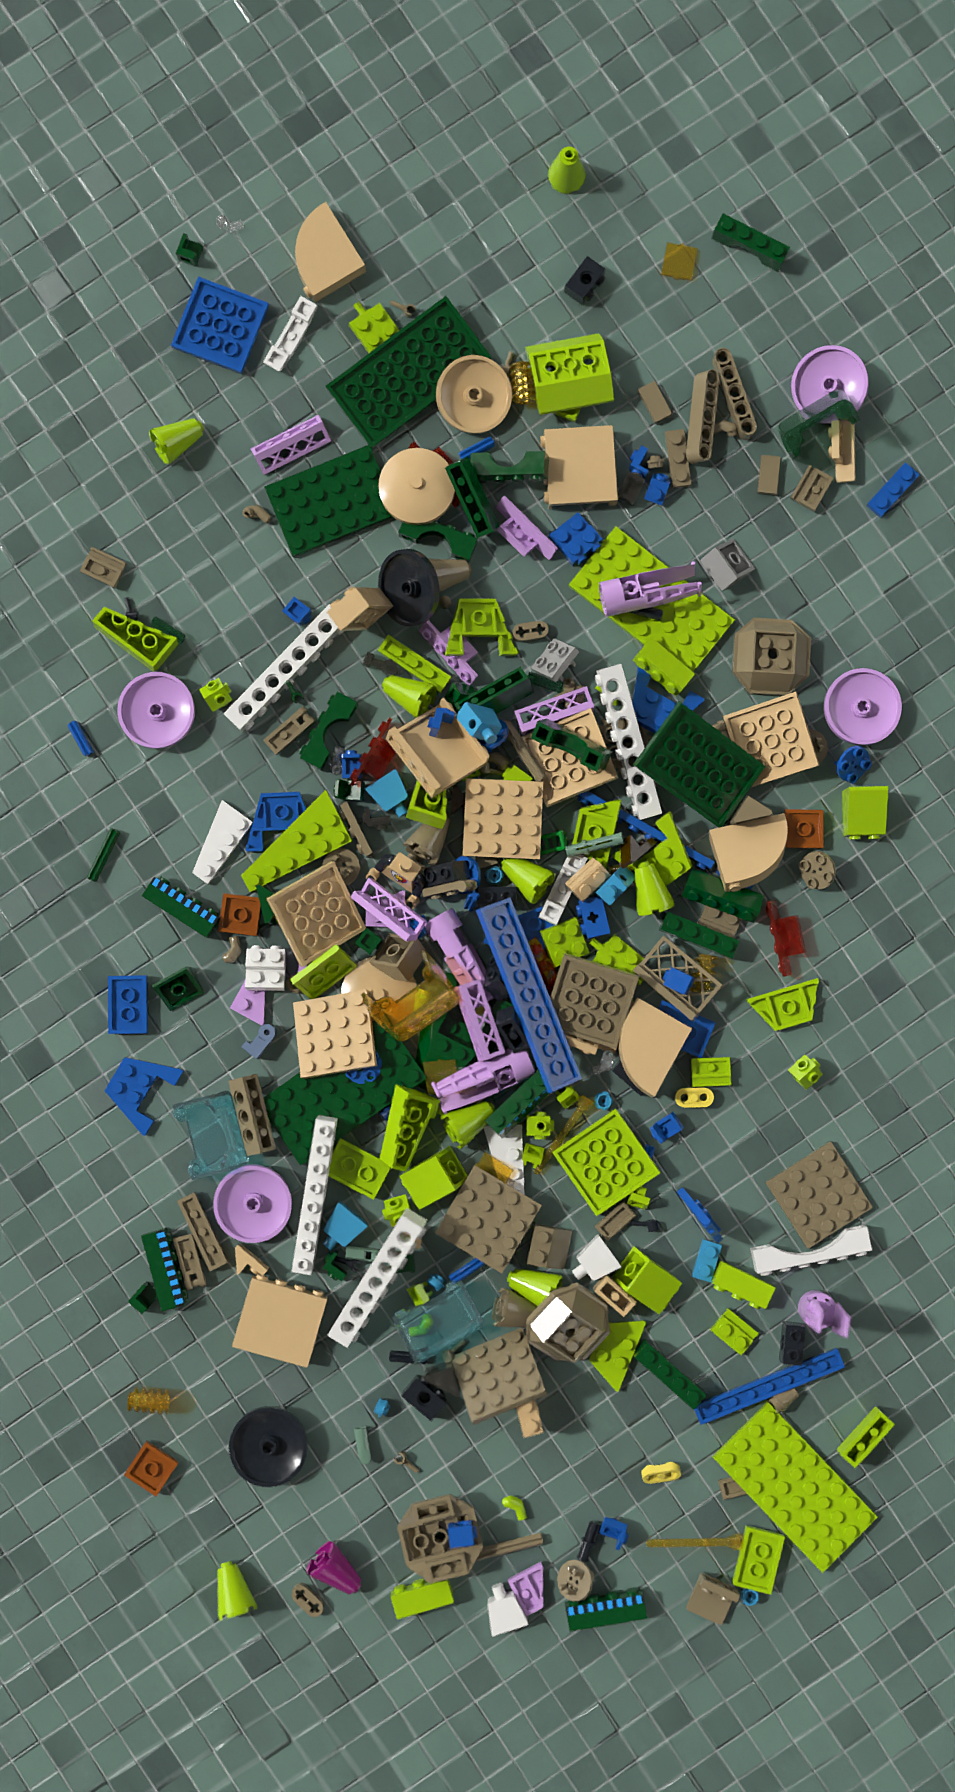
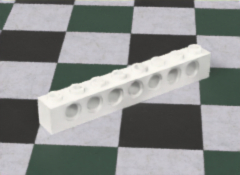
M330 604L224 713L240 731H248L254 725L253 721L258 716L261 717L268 710L266 707L271 702L275 703L280 698V693L284 689H289L285 682L290 680L291 684H293V679L297 675L301 676L307 670L306 666L311 661L315 662L321 655L319 652L324 647L327 649L333 643V638L337 634L340 635L344 632L340 631L327 614V611L331 609ZM324 625H331L332 629L330 632L325 633L322 631ZM317 638L319 642L316 646H310V639ZM298 652L305 653V657L302 660H297L295 656ZM286 665L292 666V671L288 674L282 672L283 667ZM272 679L279 680L277 687L272 688L269 686ZM258 693H265L266 697L263 701L256 700ZM245 707H252L251 714H243V709Z
M622 664L597 670L595 680L597 686H601L602 694H600V699L607 708L605 717L607 723H611L613 731H610L613 743L616 742L618 749L615 750L617 759L622 762L623 768L620 770L622 778L626 779L628 787H626L627 796L633 802V805H631L632 814L639 820L662 814L654 781L635 766L631 767L628 764L629 757L635 756L637 759L645 748ZM610 681L616 683L617 687L614 692L608 690L607 685ZM615 700H619L622 704L621 709L618 711L613 708ZM622 718L627 722V726L624 729L618 727V721ZM626 737L632 740L629 748H625L623 745V740ZM637 774L642 777V782L639 785H635L633 782V778ZM641 793L647 795L645 803H640L638 800Z
M321 1115L316 1118L292 1272L311 1275L314 1270L338 1118Z
M406 1208L329 1331V1337L345 1347H348L351 1341L353 1343L356 1342L360 1335V1332H358L359 1328H365L370 1319L367 1317L370 1312L373 1314L379 1305L377 1303L378 1298H384L388 1291V1288H386L387 1284L394 1282L398 1275L395 1273L398 1268L402 1269L407 1261V1258H405L406 1254H412L417 1245L415 1240L417 1237L421 1239L424 1235L426 1219ZM403 1232L409 1233L410 1237L404 1235ZM394 1247L399 1248L401 1252L396 1251Z

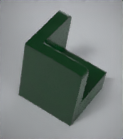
M183 233L176 250L178 261L196 267L203 250V245L189 240L188 235Z
M453 682L445 698L456 709L454 705L456 702L476 691L472 685Z
M366 928L355 944L371 955L378 944L382 942V939Z
M413 1252L412 1254H406L405 1258H407L405 1265L402 1269L398 1268L396 1273L409 1271L414 1273L416 1271Z
M146 1281L127 1302L140 1314H143L158 1297L155 1288Z

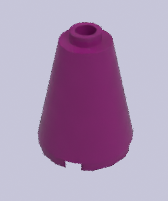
M331 1541L324 1543L316 1551L318 1555L316 1559L313 1560L311 1558L307 1567V1574L346 1594H355L361 1587L360 1576L335 1543Z

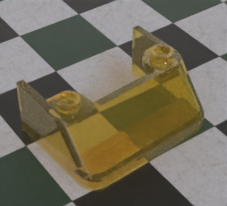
M424 950L421 954L427 965L422 970L425 981L395 1001L393 998L385 996L374 1002L365 992L361 994L369 1015L397 1041L409 1039L455 1007L460 1001L456 989L441 967Z

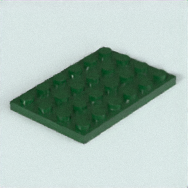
M369 445L264 486L293 557L393 518L384 507L380 498L379 478L381 471Z
M680 701L675 705L633 764V766L718 828L724 825L766 767Z

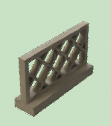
M664 935L643 961L633 970L691 1021L697 1019L701 1011L723 986ZM664 942L670 945L671 954L660 955V946ZM674 956H683L686 967H675ZM661 957H671L672 967L678 970L686 969V974L688 975L689 969L697 968L700 971V979H695L694 982L701 981L702 993L691 994V990H689L687 995H680L677 991L663 985L665 981L662 979V971H667V969L670 970L671 968L661 969ZM650 958H658V969L651 970L645 964ZM703 981H712L717 986L712 992H704ZM702 995V1004L698 1009L692 1005L691 996Z

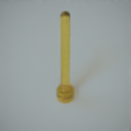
M582 1094L578 1099L577 1109L543 1155L541 1164L534 1168V1174L538 1175L541 1173L554 1155L552 1152L561 1145L583 1112L591 1109L595 1104L588 1097Z
M732 1534L728 1538L649 1539L646 1545L648 1547L728 1546L732 1550H741L740 1534Z

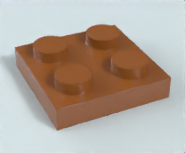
M785 809L784 813L788 828L786 848L822 849L824 810Z
M223 893L218 931L257 936L261 912L259 898Z
M146 1440L124 1476L154 1496H157L179 1461Z

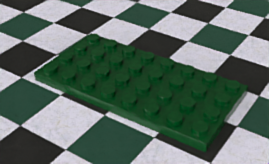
M444 296L328 383L325 388L372 449L436 401L438 380L449 364L458 358L469 355H479L489 359L492 357L448 297Z
M384 1014L372 1021L375 1051L378 1053L379 1059L381 1058L382 1060L380 1074L374 1081L368 1082L365 1080V1084H358L349 1079L345 1072L302 1079L299 1072L263 1097L268 1119L300 1166L310 1159L315 1122L319 1115L338 1118L335 1142L392 1103L396 1085L412 1089L427 1078ZM368 1076L367 1078L372 1080L374 1077Z

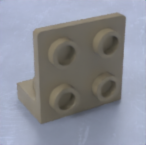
M701 1572L686 1609L722 1625L732 1601L737 1603L740 1594L737 1588Z

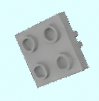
M553 639L547 645L542 655L537 658L531 669L535 673L554 682L558 680L563 682L565 678L562 674L569 665L576 666L573 659L579 651L573 646Z

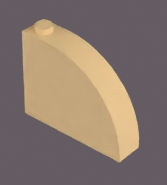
M326 202L321 204L310 213L302 224L295 247L299 275L305 286L303 290L308 298L312 297L314 302L319 301L366 273L365 264Z
M785 813L709 831L710 844L725 892H736L741 888L752 886L768 877L777 868L783 858L787 842L788 828Z
M639 998L631 1001L619 1038V1054L623 1068L630 1080L642 1092L650 1097H654L692 1028Z

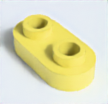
M704 1087L681 1088L675 1093L674 1099L677 1105L684 1108L708 1107L712 1104L714 1095L710 1089ZM703 1093L707 1096L704 1101L700 1099V1095ZM682 1094L687 1095L686 1101L681 1100Z
M667 1462L662 1465H648L642 1470L641 1474L643 1482L653 1484L676 1480L681 1476V1470L678 1464Z

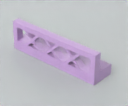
M317 415L251 448V451L262 473L266 474L331 440L322 420ZM322 430L325 438L319 441L313 440L314 434ZM300 440L307 441L306 447L303 449L296 448L297 442ZM282 449L290 450L287 457H279ZM266 457L274 458L272 464L264 468L261 460Z
M586 686L514 712L520 726V732L522 736H525L534 731L539 720L547 718L556 723L589 708L594 713V705ZM585 693L588 702L580 704L574 701L577 695ZM561 700L569 702L567 709L564 710L556 706ZM546 706L550 708L549 715L542 716L538 714L541 707ZM530 713L534 715L530 722L523 724L520 717L521 714Z
M372 878L367 879L361 891H354L351 895L353 900L405 941H416L427 922ZM371 885L375 887L377 896L372 897L367 893ZM385 896L389 898L390 907L387 908L383 906L382 897ZM400 907L403 909L404 918L397 917L396 908ZM414 918L419 922L415 930L411 928L409 919Z
M480 979L454 987L478 1061H484L504 1054L505 1051ZM477 986L478 995L476 998L469 995L467 987ZM477 1003L484 1006L485 1012L482 1017L475 1012ZM483 1022L491 1026L489 1035L482 1033L481 1026ZM490 1040L497 1044L499 1051L489 1053L487 1046Z

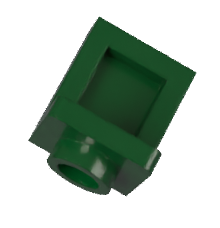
M336 779L333 788L334 797L343 801H363L365 782Z
M335 1250L333 1254L329 1251L323 1260L325 1262L323 1268L329 1272L327 1275L335 1281L339 1279L342 1282L347 1272L333 1262L338 1251Z

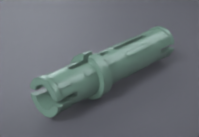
M622 832L589 841L585 839L581 843L565 846L567 856L570 858L581 854L589 855L590 852L625 844ZM612 840V842L597 845V843ZM593 845L592 847L578 850V848Z

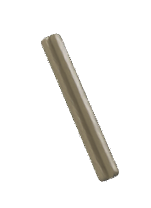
M505 720L504 722L509 729L508 739L536 782H544L547 779L546 774L511 721Z
M537 1533L485 1546L482 1548L476 1561L542 1545V1534Z

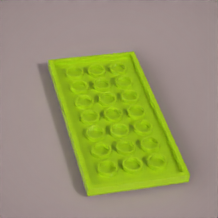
M615 526L601 544L602 546L594 552L568 586L604 614L599 592V582L669 567ZM680 580L677 582L659 586V588L686 584L688 582H686L685 580ZM702 593L700 597L698 594L670 603L654 606L653 608L663 610L660 621L629 612L608 616L610 620L643 646L652 637L692 672H694L735 620Z
M768 1402L712 1456L822 1573L877 1518L870 1508L779 1413H776V1410Z

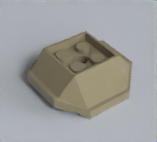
M753 618L734 634L732 674L743 685L748 694L774 696L790 694L809 677L811 638L793 620ZM768 651H774L777 655L776 659L769 658Z
M577 1282L569 1287L551 1291L526 1319L527 1342L556 1361L575 1363L579 1360H585L610 1333L606 1302Z
M452 1494L412 1503L397 1526L406 1566L429 1583L469 1574L483 1548L474 1506ZM472 1520V1526H476L477 1538H474V1545L450 1549L448 1523ZM439 1531H442L445 1533L446 1536L442 1539H439L435 1536V1534Z

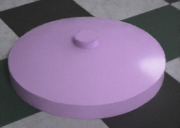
M836 345L819 347L804 356L793 373L791 391L794 402L802 414L812 421L822 424H831V421L836 420L844 421L854 415L864 403L869 386L868 373L862 360L853 351Z
M867 668L850 670L839 676L829 687L824 699V715L830 729L840 739L854 745H870L886 738L897 726L902 711L901 697L894 683L881 672Z
M149 672L134 678L127 684L120 695L117 713L123 731L131 740L146 748L162 749L175 745L187 735L194 722L195 704L189 689L178 678L163 672Z
M262 1165L241 1166L229 1172L219 1183L214 1196V1214L220 1227L232 1238L246 1243L263 1242L277 1235L286 1225L292 1208L291 1192L285 1180L274 1170Z

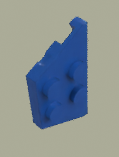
M683 1187L677 1191L678 1195L683 1199L705 1230L717 1244L722 1241L723 1238L719 1233L721 1229L698 1199L694 1201Z

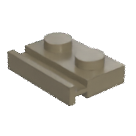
M809 464L790 499L795 500L798 504L814 512L833 477L819 469L813 468Z
M91 547V551L87 555L80 572L112 588H116L127 563Z
M705 905L698 924L734 938L741 918Z

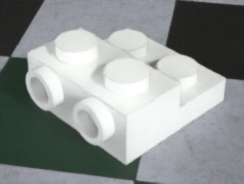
M258 945L247 949L245 989L284 991L286 972L285 949H282L280 946H271L270 949H263L262 946Z

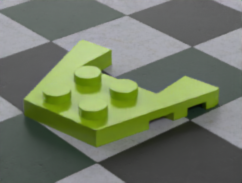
M460 598L457 601L445 656H462L464 654L462 637H498L499 656H516L518 654L517 648L512 643V636L504 624L505 619L496 599Z
M670 811L655 823L667 838L634 863L627 866L635 872V867L638 866L637 863L648 860L649 863L655 865L666 886L692 867ZM619 848L611 855L620 863L621 848Z

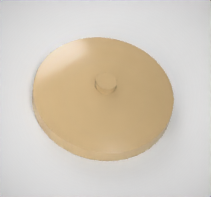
M479 355L464 356L449 364L442 372L436 388V401L443 418L455 429L469 434L484 433L496 427L506 417L512 400L511 384L504 370L493 360Z
M423 448L406 449L394 455L383 467L379 478L380 498L386 510L397 520L411 525L428 524L440 518L449 509L455 494V489L445 470V467L449 464L437 453Z
M372 957L363 959L357 963L358 967L345 976L341 994L367 989L369 991L372 1021L384 1014L394 1030L401 1027L414 1013L416 992H418L414 976L412 975L408 982L395 980L369 963Z

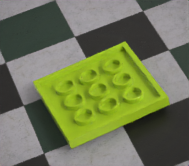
M616 1108L552 1151L596 1216L660 1174L659 1169Z

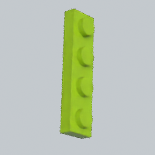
M387 635L378 649L379 653L421 681L435 685L439 693L444 690L451 679L450 675L390 635Z

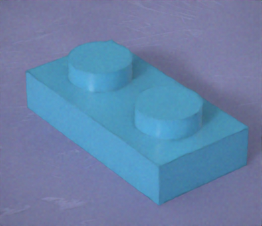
M702 1239L692 1277L711 1283L722 1247L721 1244Z

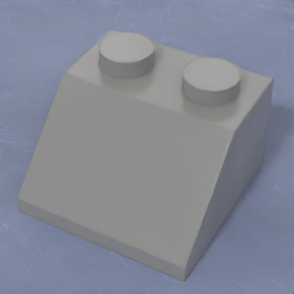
M734 538L716 546L700 560L704 569L710 573L715 584L722 591L755 570V567Z

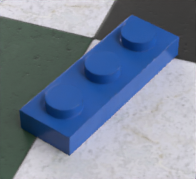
M905 462L866 506L881 518L919 474Z

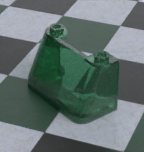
M841 389L834 390L780 422L778 433L787 453L792 459L801 455L800 446L805 442L801 433L831 415L835 414L839 421L847 420L852 425L860 421V417L845 391Z

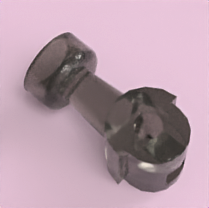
M367 652L362 666L370 668L372 665L381 670L385 677L398 674V666L392 659L378 660L374 658L375 655L373 653Z

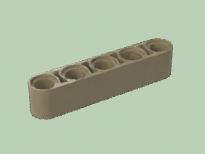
M719 348L715 352L712 364L714 370L719 374V384L732 421L737 426V435L740 439L746 441L753 437L757 428L756 421L730 350ZM723 356L726 361L720 362L717 357ZM724 374H730L733 379H726ZM735 391L739 396L733 397L730 392ZM742 409L745 414L739 415L736 410ZM748 426L751 432H745L742 427Z
M714 369L698 373L694 378L686 450L687 460L691 464L707 461L712 455L719 389V374Z

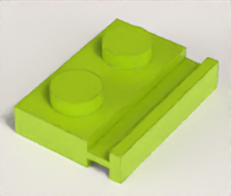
M730 1057L692 1058V1087L731 1085Z
M729 1308L726 1309L724 1314L720 1316L710 1329L740 1355L745 1352L753 1342V1339L759 1334Z

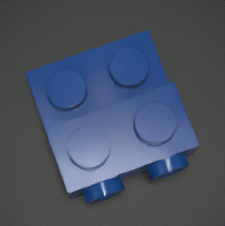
M579 512L549 535V539L572 566L576 563L578 565L586 560V555L592 551L594 553L602 546L601 536L591 524L589 525Z

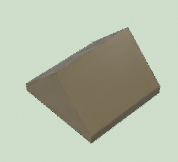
M748 796L741 802L729 825L769 817L772 815V810Z

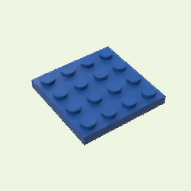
M198 276L171 347L242 374L268 310L269 303Z

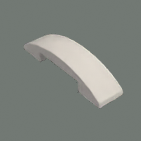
M300 296L291 312V318L275 346L272 345L263 363L281 372L305 335L317 309L316 304Z
M577 855L568 858L567 856L539 918L557 925L572 893L565 883L585 865L587 857Z

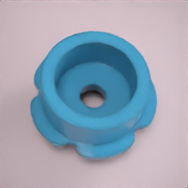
M497 866L491 867L485 873L486 881L491 885H499L502 882V878H504L503 871Z
M603 1091L595 1095L594 1104L596 1108L605 1111L613 1104V1098L610 1097L608 1092Z
M435 1273L434 1276L429 1275L430 1278L427 1280V1283L432 1288L439 1291L445 1287L443 1285V1278Z
M381 1398L378 1400L374 1409V1413L378 1414V1417L386 1416L390 1408L388 1400Z
M744 1588L740 1592V1598L747 1606H753L759 1601L758 1591Z

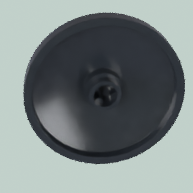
M401 549L388 555L380 568L378 577V588L381 589L393 605L387 611V614L396 623L407 627L426 623L434 615L440 596L439 580L432 563L424 554L414 549Z
M274 1406L259 1407L246 1413L237 1422L229 1441V1455L237 1473L247 1482L260 1487H276L294 1478L301 1470L308 1450L307 1435L300 1421L287 1410Z

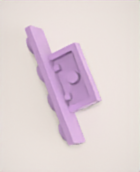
M503 496L496 508L508 520L497 531L523 557L536 547L550 560L558 548L526 515Z
M428 620L420 627L419 632L460 676L461 680L471 685L478 675L467 662L475 657L478 652L465 637H462L464 654L462 656H445L451 626L440 633Z

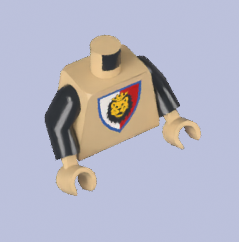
M400 852L396 855L385 854L375 865V868H371L366 875V879L368 876H373L374 880L377 881L380 872H382L413 894L405 901L406 905L411 902L413 904L412 909H414L420 903L418 897L422 894V890L426 885V879L422 874V867Z

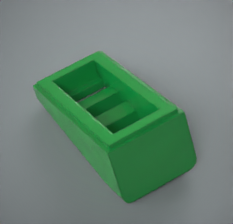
M561 830L541 835V840H544L546 850L543 851L541 842L540 856L566 850L565 846H569L566 832ZM558 836L560 837V842H561V846H560V847L558 846V841H557V837H558ZM549 838H552L554 848L552 849L550 846Z

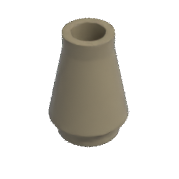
M792 1388L772 1396L769 1399V1403L776 1410V1413H783L799 1395Z

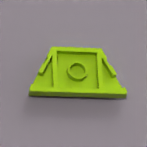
M618 799L582 807L579 810L572 845L581 843L585 839L589 841L615 834L622 800ZM612 840L597 843V845L612 842ZM593 845L578 848V850L589 848ZM612 847L590 852L585 857L589 860L592 858L596 859L607 870Z
M815 978L746 1000L774 1031L781 1030L813 1019V1008L816 1001L819 979Z
M645 1320L609 1322V1335L590 1354L589 1361L617 1392H619L645 1327Z

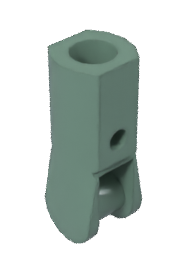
M347 1245L345 1258L373 1262L380 1249ZM366 1251L372 1252L371 1258H366Z
M366 1426L355 1427L354 1433L359 1460L362 1464H368L371 1456Z

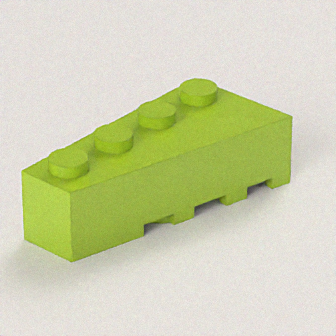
M103 607L92 620L95 629L152 672H156L179 645L176 637L164 634L160 630L148 627L144 623L134 621L106 607Z
M417 780L405 818L443 829L446 822V790L431 798Z
M399 1085L395 1086L380 1154V1160L392 1169L407 1172L437 1101L421 1091Z

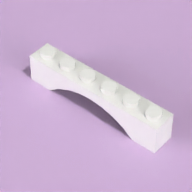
M860 1225L845 1228L831 1243L810 1252H787L770 1244L752 1247L750 1250L754 1269L763 1276L772 1274L773 1270L778 1269L780 1272L789 1271L792 1266L798 1265L799 1268L810 1266L812 1262H817L818 1264L827 1263L831 1258L843 1260L847 1259L848 1255L851 1254L856 1256L866 1255L867 1251H871L872 1248L867 1227Z

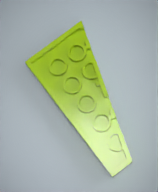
M325 790L241 875L249 892L256 890L257 885L264 886L352 841L328 791Z

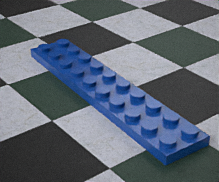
M511 898L476 910L547 1092H554L582 1079Z

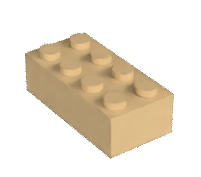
M351 587L344 593L345 596L341 600L338 599L330 605L331 609L327 611V614L340 631L366 630L391 609L393 605L380 588Z

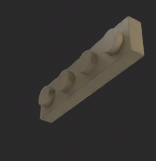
M196 1192L177 1200L209 1270L212 1271L228 1263Z

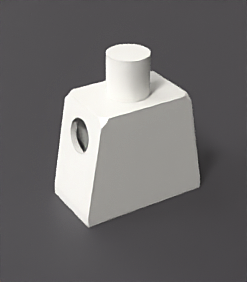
M598 1234L576 1256L580 1265L573 1269L572 1272L578 1280L588 1274L594 1281L619 1269L621 1265Z
M503 1583L493 1585L494 1596L488 1598L492 1636L528 1625V1618L525 1616L513 1590L505 1592Z

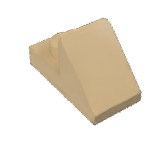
M241 1243L236 1246L237 1275L247 1264L250 1265L249 1269L256 1275L260 1274L263 1276L270 1268Z

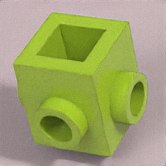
M219 677L199 689L213 712L232 701L229 695L232 692L226 682L222 683Z
M805 1054L788 1069L792 1077L805 1090L816 1083L823 1075L819 1069L821 1065L814 1058L810 1060Z
M536 1111L535 1115H527V1136H534V1139H546V1136H550V1131H554V1120H550V1115H546V1112ZM542 1122L544 1124L542 1128H537L538 1123Z
M406 1194L385 1200V1209H382L385 1221L389 1220L391 1227L396 1226L406 1208L411 1210Z

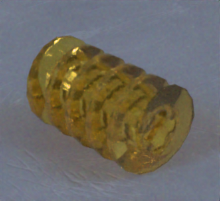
M527 361L515 362L510 366L512 400L520 405L536 402L535 398L530 397L535 394L534 390H530L535 385L534 383H529V381L533 380V376L529 375L532 371L531 368H528L530 362Z
M698 954L700 956L694 958V961L699 963L712 976L717 974V972L712 970V968L718 966L712 962L718 959L717 956ZM693 968L698 972L692 973V976L700 979V971L697 968ZM701 981L693 982V985L696 987L691 988V992L702 993ZM703 981L704 992L715 989L710 985V983H713L712 981Z
M135 1387L133 1392H129L127 1411L131 1412L134 1407L137 1413L142 1408L143 1413H147L148 1409H150V1413L154 1414L157 1409L159 1415L163 1414L164 1410L167 1415L170 1403L168 1389L162 1395L161 1389H158L157 1393L154 1394L153 1388L150 1389L149 1393H146L145 1387H143L141 1393H138V1388Z

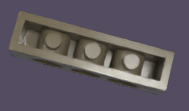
M253 1074L229 1080L246 1155L250 1156L276 1149L258 1075Z

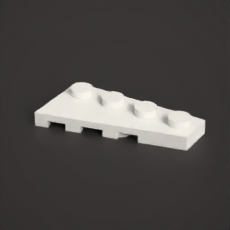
M222 800L192 873L209 884L253 825V822Z
M517 1124L503 1139L489 1125L485 1126L484 1131L498 1179L524 1194L522 1124Z

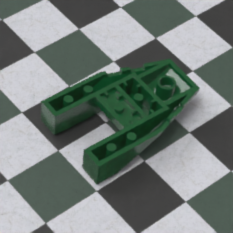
M448 972L445 973L421 1022L416 1061L427 1076L425 1080L416 1086L434 1095L436 1093L431 1084L432 1082L436 1084L459 1070L478 1062L466 1024L447 1015L456 997L454 987L460 986L455 976ZM503 999L500 1001L496 1000L491 1010L495 1024L497 1011L513 1004ZM485 1023L482 1033L489 1035L491 1026ZM492 1040L489 1041L487 1046L490 1054L496 1046V1043Z

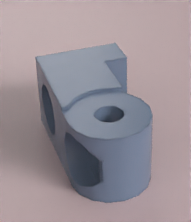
M271 1024L262 1025L252 1043L246 1041L242 1048L258 1059L275 1038L276 1028Z

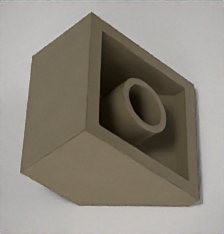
M389 933L369 963L395 980L408 982L428 952L418 938L416 941H405L399 935Z
M534 1223L526 1260L527 1264L544 1268L565 1269L572 1231Z

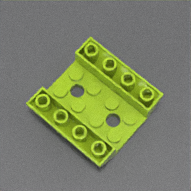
M599 333L525 347L528 364L531 366L539 415L614 402L611 371L604 340ZM585 359H591L593 360V363L591 365H586L583 361ZM551 365L554 366L556 370H554L553 372H549L546 370V367Z

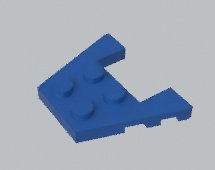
M637 667L632 705L638 725L655 734L676 703L648 688L647 684L651 679V675ZM689 691L683 704L693 711L703 703L704 698Z
M300 791L261 793L246 851H263V831L286 830L307 809Z
M124 1057L104 1091L138 1131L146 1136L155 1120L138 1111V1108L157 1076L175 1086L184 1070Z

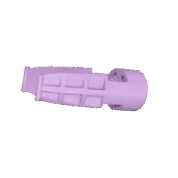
M691 562V565L647 571L599 582L600 598L605 616L608 617L650 608L698 594L700 597L702 590L701 582L659 588V586L695 576V562Z
M451 908L426 922L424 927L432 942L438 941L446 955L444 960L459 984L463 985L480 979L487 1001L493 999L494 997L484 988L487 972L473 945L466 942L459 930V927L463 924L454 909ZM477 986L467 987L469 995L476 998L478 995Z
M511 1048L506 1049L504 1054L484 1061H478L442 1079L436 1084L432 1082L431 1084L437 1097H442L439 1099V1105L443 1113L446 1114L449 1110L494 1095L502 1089L532 1077L535 1071L526 1050L513 1053Z
M811 1290L800 1298L798 1312L801 1319L810 1328L821 1333V1329L832 1326L834 1333L848 1337L851 1317L846 1316L842 1307L837 1302L835 1304L829 1295L820 1290Z

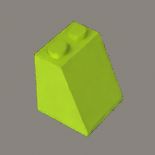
M888 786L848 787L842 791L843 837H849V840H860L861 836H868V839L873 840L880 839V836L886 834Z
M449 1145L410 1168L399 1177L401 1178L402 1185L411 1195L412 1202L420 1210L455 1191L465 1182L468 1175Z
M633 1246L622 1261L621 1267L611 1276L628 1294L659 1315L682 1285V1282L635 1246Z

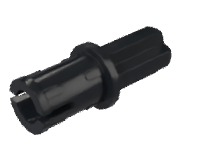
M595 1521L589 1522L585 1536L581 1538L582 1544L577 1558L584 1562L589 1561L592 1548L596 1546L595 1540L600 1524Z

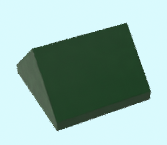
M257 885L256 889L265 924L272 925L277 918L267 898L274 893L261 885Z
M187 966L152 985L170 1011L204 993L191 967Z

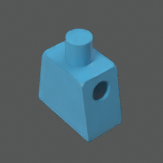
M465 702L456 715V718L470 736L485 740L488 744L496 742L497 734L502 726L493 709Z
M396 769L365 788L367 793L386 813L394 810L399 818L407 814L408 810L403 803L409 797Z
M620 866L596 893L608 905H611L635 880V874L627 867L623 869ZM620 875L623 876L626 879V881H623L620 878Z
M339 1201L323 1229L328 1234L323 1245L329 1250H332L337 1243L345 1247L369 1223L343 1202Z

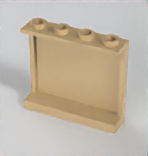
M613 425L544 429V436H540L541 448L545 447V452L549 456L548 479H543V484L547 485V492H544V501L548 503V508L552 509V506L608 502L609 505H616L618 497Z
M445 698L441 699L439 705L399 729H396V727L391 728L386 736V740L431 798L485 766L490 757L487 749L481 746L477 738L470 736L458 721L456 712L452 724L441 722L437 736H429L431 728H427L430 716L434 717L437 707L448 708L455 712L452 704L447 702Z
M253 1275L232 1347L308 1367L327 1296L320 1290L314 1289L311 1292L305 1290L306 1287L295 1284L293 1287L287 1285V1282L284 1280L276 1279V1281L268 1280L266 1275Z

